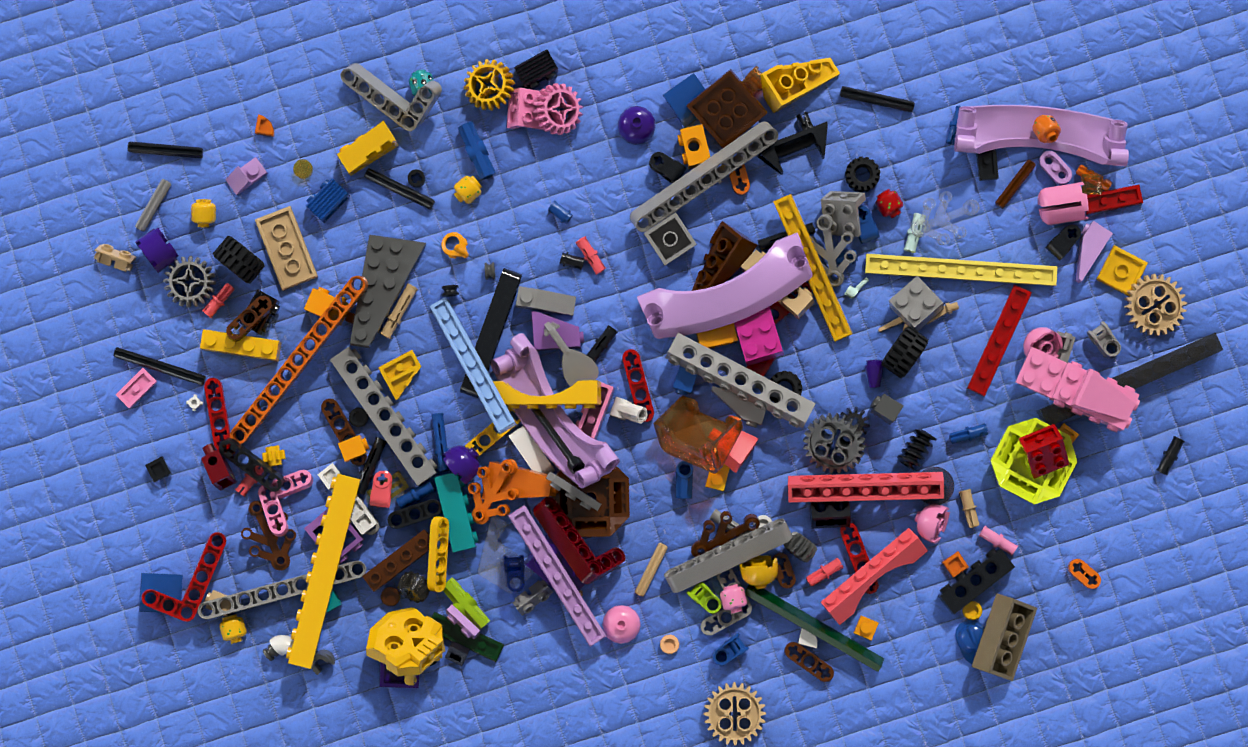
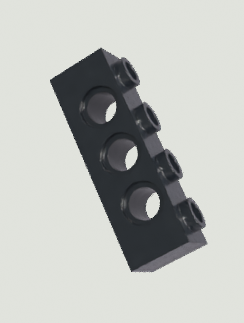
M993 548L985 554L987 557L982 562L980 560L976 561L970 566L972 570L967 574L962 572L955 578L956 582L950 586L948 583L939 590L941 594L938 597L951 614L957 613L1015 568L1002 549L995 550ZM988 563H992L995 566V571L992 574L986 571ZM974 574L980 578V582L976 586L970 581L971 576ZM958 586L963 587L965 590V594L962 597H958L955 594Z

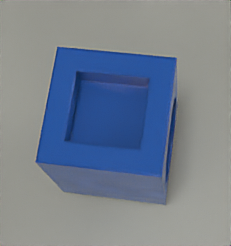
M680 366L673 385V389H676L675 393L686 396L687 393L691 394L697 374H691L686 371V368Z

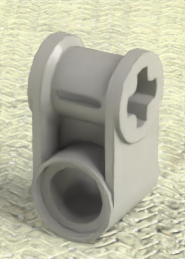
M1104 321L1100 322V325L1094 330L1087 331L1088 337L1105 358L1112 359L1120 353L1121 345ZM1107 345L1115 347L1114 354L1107 352Z

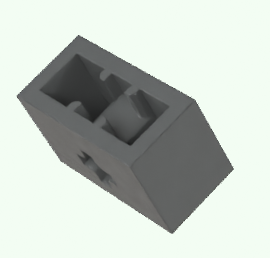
M883 394L875 397L870 405L873 408L870 413L888 424H892L902 410L903 405Z

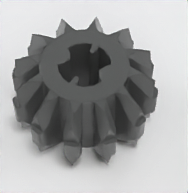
M792 532V539L785 543L784 547L799 560L809 562L814 557L817 547L802 534Z

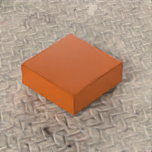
M959 551L942 561L952 578L969 568Z

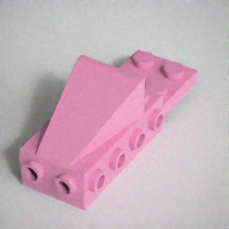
M1030 347L1015 383L1048 397L1058 407L1070 408L1072 413L1078 416L1083 414L1089 417V421L1093 423L1107 425L1106 428L1113 432L1122 431L1129 427L1132 421L1130 415L1133 410L1136 411L1140 400H1138L1139 394L1135 393L1136 390L1127 385L1125 387L1117 385L1118 381L1109 377L1104 379L1099 372L1093 369L1084 370L1082 365L1077 362L1066 363L1033 347Z

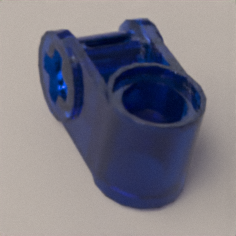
M503 556L506 587L512 592H520L525 585L524 556ZM513 578L520 580L518 588L513 589L510 586V581Z

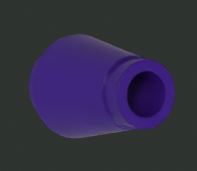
M866 360L867 365H865L869 387H881L882 360Z

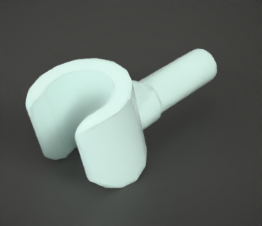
M867 277L863 279L856 288L850 285L844 294L849 298H854L869 279Z

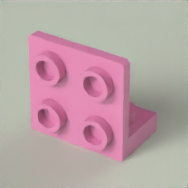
M517 88L514 89V92H509L512 97L508 99L507 128L526 127L544 130V126H538L540 120H535L538 115L533 112V110L537 109L533 103L538 102L536 95H539L540 91Z

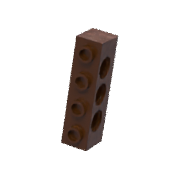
M425 529L362 576L373 592L379 590L429 552L430 535Z

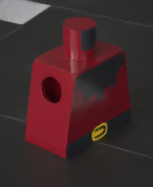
M212 443L204 446L202 449L206 456L202 457L201 460L212 484L221 491L237 483L226 458L220 451L216 450Z

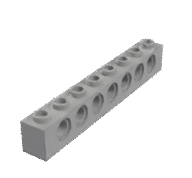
M680 333L676 335L667 352L666 359L671 364L680 365L691 374H698L706 382L715 383L726 392H733L739 399L743 401L748 400L761 410L766 409L774 417L783 418L796 428L801 427L803 429L816 404ZM690 353L693 358L688 359L683 354ZM701 362H707L710 367H703ZM718 371H725L727 376H720ZM735 380H742L744 385H738ZM758 388L761 394H755L752 389ZM769 398H777L778 403L771 402ZM787 406H793L796 411L790 412Z
M347 347L331 358L330 361L416 485H422L437 474L435 470L438 468L432 458L427 459L425 456L427 451L421 442L417 444L413 439L416 435L410 427L406 429L402 423L405 419L399 411L395 413L392 408L394 403L389 396L384 397L381 393V390H383L378 380H372L370 377L372 372L366 364L364 366L359 361L361 356L357 350ZM355 363L358 369L355 373L351 374L348 372V366ZM360 380H368L369 384L366 389L359 388ZM372 395L379 396L378 404H370L369 399ZM384 410L390 412V418L386 421L380 418V414ZM394 426L401 428L399 436L395 437L391 434ZM405 442L412 443V450L410 452L402 450V445ZM417 457L423 459V465L420 468H415L413 465V461Z

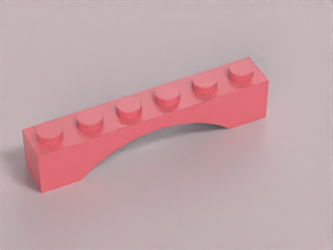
M908 528L820 603L830 616L841 625L855 613L862 596L878 578L894 568L916 562L928 550L919 537Z

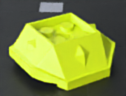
M1037 418L1007 426L990 459L999 487L1032 504L1059 497L1077 464L1070 435L1058 430L1064 441L1069 465L1038 478H1033L1027 455L1021 447L1018 438L1050 426Z

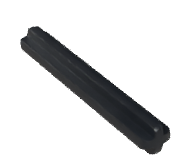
M842 86L840 96L908 112H912L915 105L913 101Z
M131 141L128 142L127 147L128 151L132 153L190 158L203 157V149L200 147Z
M370 168L365 172V178L423 207L432 209L435 203L433 199Z

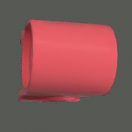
M379 471L374 475L370 494V506L390 507L392 475L388 471ZM385 474L384 477L388 478V481L382 485L378 478Z

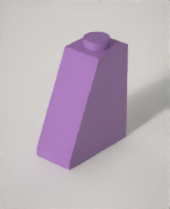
M532 311L534 348L537 351L560 349L550 334L548 336L544 335L543 330L546 329L544 324L548 321L560 325L556 330L569 349L581 348L580 343H584V334L579 332L578 326L537 311Z

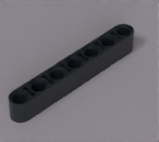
M506 268L501 273L475 346V350L487 371L490 368L491 360L495 354L522 274ZM465 374L460 392L479 398L467 374Z

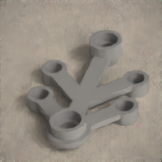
M823 214L817 219V227L823 231L826 249L817 243L815 237H810L817 253L828 261L829 268L824 264L822 265L832 287H838L844 281L843 272L850 263L855 261L857 254L853 250L847 251L844 255V260L838 267L836 259L846 245L853 241L854 236L849 231L845 232L841 236V241L834 249L831 234L833 219L830 215ZM823 219H828L829 224H824ZM849 235L850 241L845 240L844 236ZM847 254H852L854 258L849 259ZM832 274H836L838 279L834 280Z

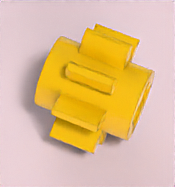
M279 445L265 447L266 452L262 453L263 461L267 462L271 467L282 465V460L286 459L285 451L280 450Z

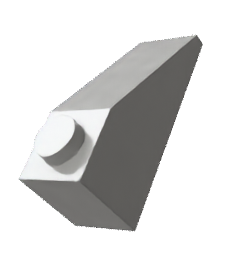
M519 286L516 307L573 316L576 297Z
M712 387L711 391L739 418L746 421V425L757 428V425H762L766 409L761 410L754 403L739 399L731 391L726 392L721 388Z

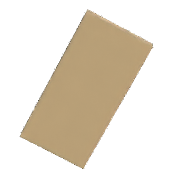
M291 206L255 219L282 291L318 277Z

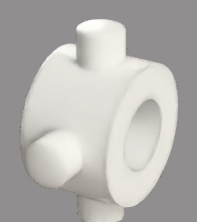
M194 394L189 401H186V404H189L192 411H196L197 408L203 405V402Z

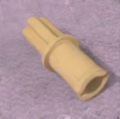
M971 489L960 491L959 494L963 505L962 511L965 513L968 527L979 526L975 509L977 505H974Z

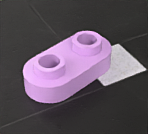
M1046 151L1040 156L1039 164L1055 183L1064 185L1071 180V169L1055 152ZM1046 158L1051 159L1052 163L1050 165L1046 164ZM1059 172L1064 173L1063 179L1059 178Z

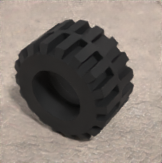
M227 236L213 253L218 261L249 284L265 267L263 261L231 236Z
M908 326L903 330L882 360V366L899 378L905 377L926 348L929 339Z

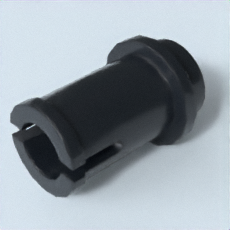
M569 252L562 253L559 264H563V267L567 265L582 270L584 258L568 254Z

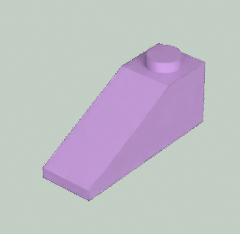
M1095 221L1090 224L1086 223L1081 230L1083 235L1080 238L1076 282L1078 283L1084 279L1113 234Z

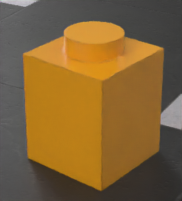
M360 435L338 443L345 462L368 454V442L366 438L362 439Z

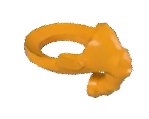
M451 232L444 236L441 243L444 253L453 259L456 257L468 258L469 253L466 248L468 242L466 238L457 232ZM450 237H457L459 244L453 250H448L446 248V241Z

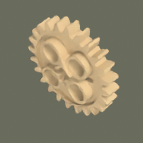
M1151 274L1150 279L1146 275L1144 276V281L1141 278L1137 279L1138 285L1135 283L1131 284L1134 290H1127V293L1131 296L1124 298V300L1129 302L1128 305L1124 306V308L1129 309V312L1125 315H1131L1132 318L1128 322H1136L1134 329L1141 327L1140 333H1144L1147 330V335L1150 336L1154 331L1155 336H1159L1161 331L1165 335L1167 334V329L1171 332L1174 331L1173 325H1180L1177 320L1184 319L1180 314L1187 311L1182 308V305H1186L1187 302L1181 299L1186 295L1179 294L1182 287L1175 288L1177 281L1170 283L1171 277H1167L1164 280L1163 274L1159 275L1158 278L1156 274ZM1156 287L1161 289L1160 297L1155 294ZM1166 295H1169V298L1167 300L1159 303L1156 306V308L1150 309L1148 312L1142 315V311L1153 306L1155 304L1154 302L1160 301ZM1141 297H1143L1146 301V305L1144 307H1141L1139 304V299ZM1166 303H1169L1172 307L1170 313L1165 310ZM1151 313L1156 316L1155 323H1152L1149 319Z
M733 682L732 687L725 683L724 690L718 686L719 693L712 691L714 698L707 697L711 703L710 705H704L705 708L709 709L708 712L703 713V715L709 716L704 721V723L711 724L707 728L708 731L714 729L715 731L712 736L714 737L719 734L718 741L726 738L727 745L730 740H733L734 745L737 744V740L744 744V738L752 741L750 735L758 736L755 730H762L759 723H765V720L761 718V716L766 715V712L761 711L765 704L758 703L762 697L755 698L757 691L755 690L750 693L751 686L743 689V683L739 687L736 686L735 682ZM733 696H736V710L740 712V715L736 716V731H733V716L729 715L730 712H733ZM743 698L749 700L750 704L747 709L739 707V701ZM722 699L730 701L728 709L720 708L719 703ZM723 718L730 720L731 724L727 729L720 727V721ZM742 718L749 719L750 725L748 728L743 729L739 726V721Z

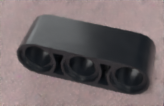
M431 499L394 511L388 516V524L392 528L401 529L434 518L442 513L441 503L438 500ZM431 503L438 504L439 509L437 513L432 514L429 512L428 507ZM413 509L420 511V517L416 520L410 517V512ZM395 515H400L402 518V522L398 526L392 523V518Z

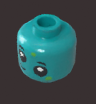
M417 70L411 74L409 85L413 96L426 83L434 81L430 72Z

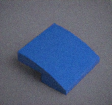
M694 73L663 94L664 99L670 105L684 128L697 120L687 107V104L705 90Z
M141 573L139 612L162 613L144 605L141 601L142 593L148 589L158 591L181 601L183 575ZM152 592L145 595V601L149 604L153 603L156 599L155 594ZM171 600L164 601V610H172L174 607Z

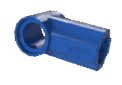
M681 461L676 467L675 498L692 499L693 466L688 461ZM682 464H688L690 466L689 474L682 475L679 472V467Z

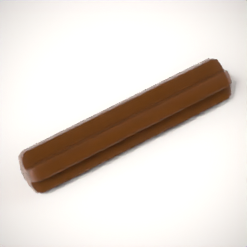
M1028 159L999 196L995 202L998 207L1003 209L1036 166L1033 161Z

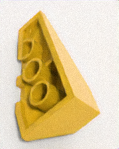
M831 58L810 60L805 63L797 62L784 66L776 65L760 75L763 97L772 112L776 113L835 78L840 72Z

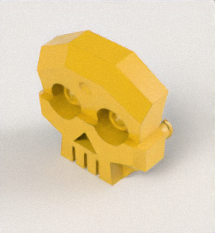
M412 607L391 611L370 628L366 646L368 657L386 664V669L395 675L404 676L406 685H414V682H417L416 675H420L434 661L442 659V654L445 652L442 624L429 616L425 617L421 612Z

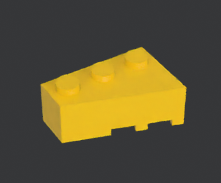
M383 120L370 131L356 138L352 144H347L339 149L337 156L350 176H352L399 145Z

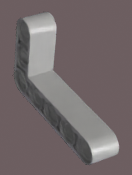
M358 63L349 65L340 74L341 80L347 86L407 131L414 130L424 122L442 92V87L438 82L429 81L419 89L412 102L409 103Z

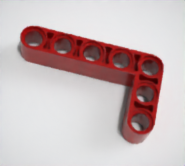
M219 532L212 533L208 537L181 601L158 591L148 589L141 595L143 604L182 621H191L197 613L226 545V537ZM216 535L222 538V544L217 547L212 544V538ZM208 553L214 555L215 559L212 564H206L204 561V556ZM200 571H204L207 574V579L204 582H199L196 578L197 573ZM192 589H196L199 592V597L196 600L189 598V592ZM152 592L155 594L156 599L153 603L149 604L145 601V595ZM166 600H171L174 604L173 609L170 611H166L163 608V603ZM185 607H189L192 611L189 618H183L181 615V610Z

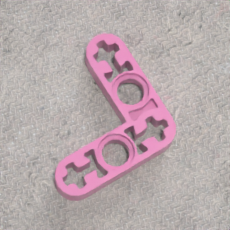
M300 470L284 476L285 482H290L291 486L286 491L281 489L276 492L270 491L272 501H269L267 496L264 495L266 494V487L261 485L258 490L269 528L277 537L286 535L289 529L280 499L311 487L313 477L307 470ZM302 476L307 478L305 483L301 481ZM293 479H295L296 484H297L298 486L295 487V484H294V482L292 481ZM273 480L272 484L275 486L278 480ZM271 506H277L278 512L271 515L268 513ZM275 519H278L279 523L282 525L280 531L275 529L277 528Z

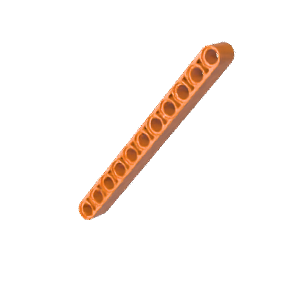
M354 276L346 283L231 430L230 438L235 439L240 444L247 442L367 290L368 281L365 277ZM356 279H360L363 283L360 290L354 287ZM345 294H348L351 298V302L348 305L342 302V297ZM333 309L339 313L337 320H333L330 317ZM322 324L327 327L325 335H321L318 331L319 326ZM310 339L315 342L313 350L307 348V341ZM297 355H301L303 357V363L301 365H297L295 363V357ZM285 370L291 372L290 380L284 379L283 372ZM273 385L279 387L280 392L278 395L272 393L271 388ZM261 400L267 402L268 408L266 410L260 408ZM250 415H253L256 418L255 425H250L248 423V417ZM238 430L244 433L243 440L237 439L236 432Z

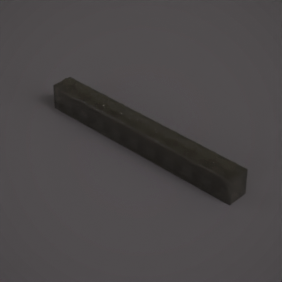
M1213 333L1117 375L1112 379L1118 381L1117 385L1122 387L1127 385L1136 389L1222 351L1223 348L1216 333ZM1054 404L1037 411L1040 420L1049 425L1059 423L1076 415L1071 412L1072 409L1067 407L1061 408Z

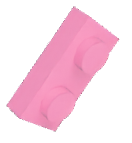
M142 368L116 396L131 409L157 381Z

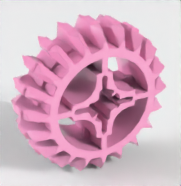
M558 83L547 85L545 89H541L540 94L536 95L538 102L533 103L537 107L533 112L538 115L535 120H540L538 126H544V131H550L552 135L556 133L557 135H563L575 129V124L581 122L578 117L583 115L579 112V109H582L583 106L578 104L581 101L580 98H576L578 92H572V87H566V84L559 85ZM559 107V109L563 108V110L559 111L553 109Z

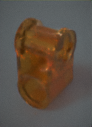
M755 66L742 81L753 95L762 89L760 77L762 72L759 71L758 66Z

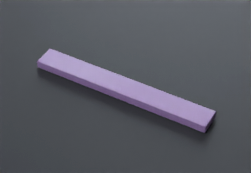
M524 505L509 514L510 520L588 645L591 647L605 638L604 631L526 506Z

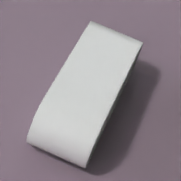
M524 426L508 435L531 470L545 474L555 471Z

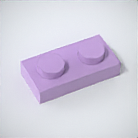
M451 605L446 610L447 619L454 625L457 623L462 628L461 632L467 638L471 636L475 639L479 635L480 630L456 607Z

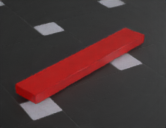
M1015 284L1013 285L966 389L983 397L985 396L1032 292Z

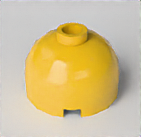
M760 555L739 564L743 580L749 585L755 586L756 589L766 588L767 584L772 583L778 574V561L776 557L774 560H771V556Z

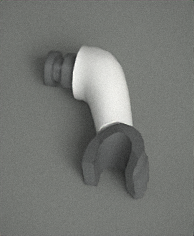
M277 635L270 639V645H268V649L265 648L263 650V653L270 661L274 660V656H284L287 654L288 647L292 648L294 640L287 635ZM325 649L317 651L312 670L316 675L322 671L317 661L319 659L324 660L327 664L334 665L335 658L333 654Z

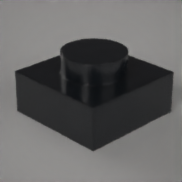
M163 456L145 465L153 482H157L172 474Z
M452 641L445 658L463 666L470 649Z

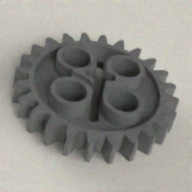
M828 413L826 418L822 414L819 420L815 418L813 424H809L807 427L809 430H806L804 433L806 437H804L803 442L807 444L804 445L803 449L809 450L806 456H812L810 462L816 461V468L823 466V472L829 468L830 474L836 469L837 473L840 474L842 468L845 472H848L849 467L854 469L855 463L859 464L860 458L864 455L863 450L866 448V445L862 444L865 438L860 437L863 431L856 430L859 425L853 426V419L847 422L846 415L840 419L838 413H836L834 418H832L831 413ZM825 429H829L832 434L826 433ZM840 429V435L836 441L835 448L832 452L831 458H829L828 454L833 445V440L837 434V430ZM843 436L848 437L850 441H845ZM821 445L825 447L826 450H821L819 446ZM836 453H841L844 458L838 457Z

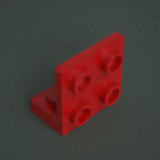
M1055 424L1018 438L1021 447L1027 455L1034 479L1069 465L1063 438Z

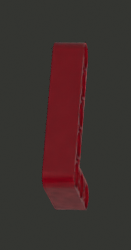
M545 497L533 508L534 516L582 583L591 584L615 570L625 561L624 552L617 547L595 557L554 498Z

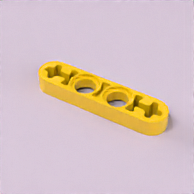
M520 419L515 420L517 425L521 422ZM492 422L465 446L469 449L471 447L474 448L475 445L473 443L476 441L477 445L483 449L481 452L478 449L476 450L480 457L514 427L502 434H498L495 432V425ZM483 435L490 437L491 441L487 446L480 444L479 440Z
M439 516L434 517L431 521L427 587L430 591L442 592L444 590L447 573L449 521L447 518ZM440 540V547L438 549L437 543ZM437 560H439L438 568H436Z

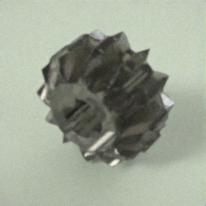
M855 407L853 413L850 408L846 409L848 416L844 412L840 413L841 417L846 415L847 422L850 419H856V424L859 425L856 430L863 431L862 434L864 435L867 434L863 427L869 428L870 424L864 423V421L869 420L868 416L862 418V415L865 413L864 410L857 414L858 407Z
M413 571L405 572L397 586L398 590H400L399 593L404 595V598L409 599L410 602H423L430 592L424 576L419 575L418 572L415 574Z

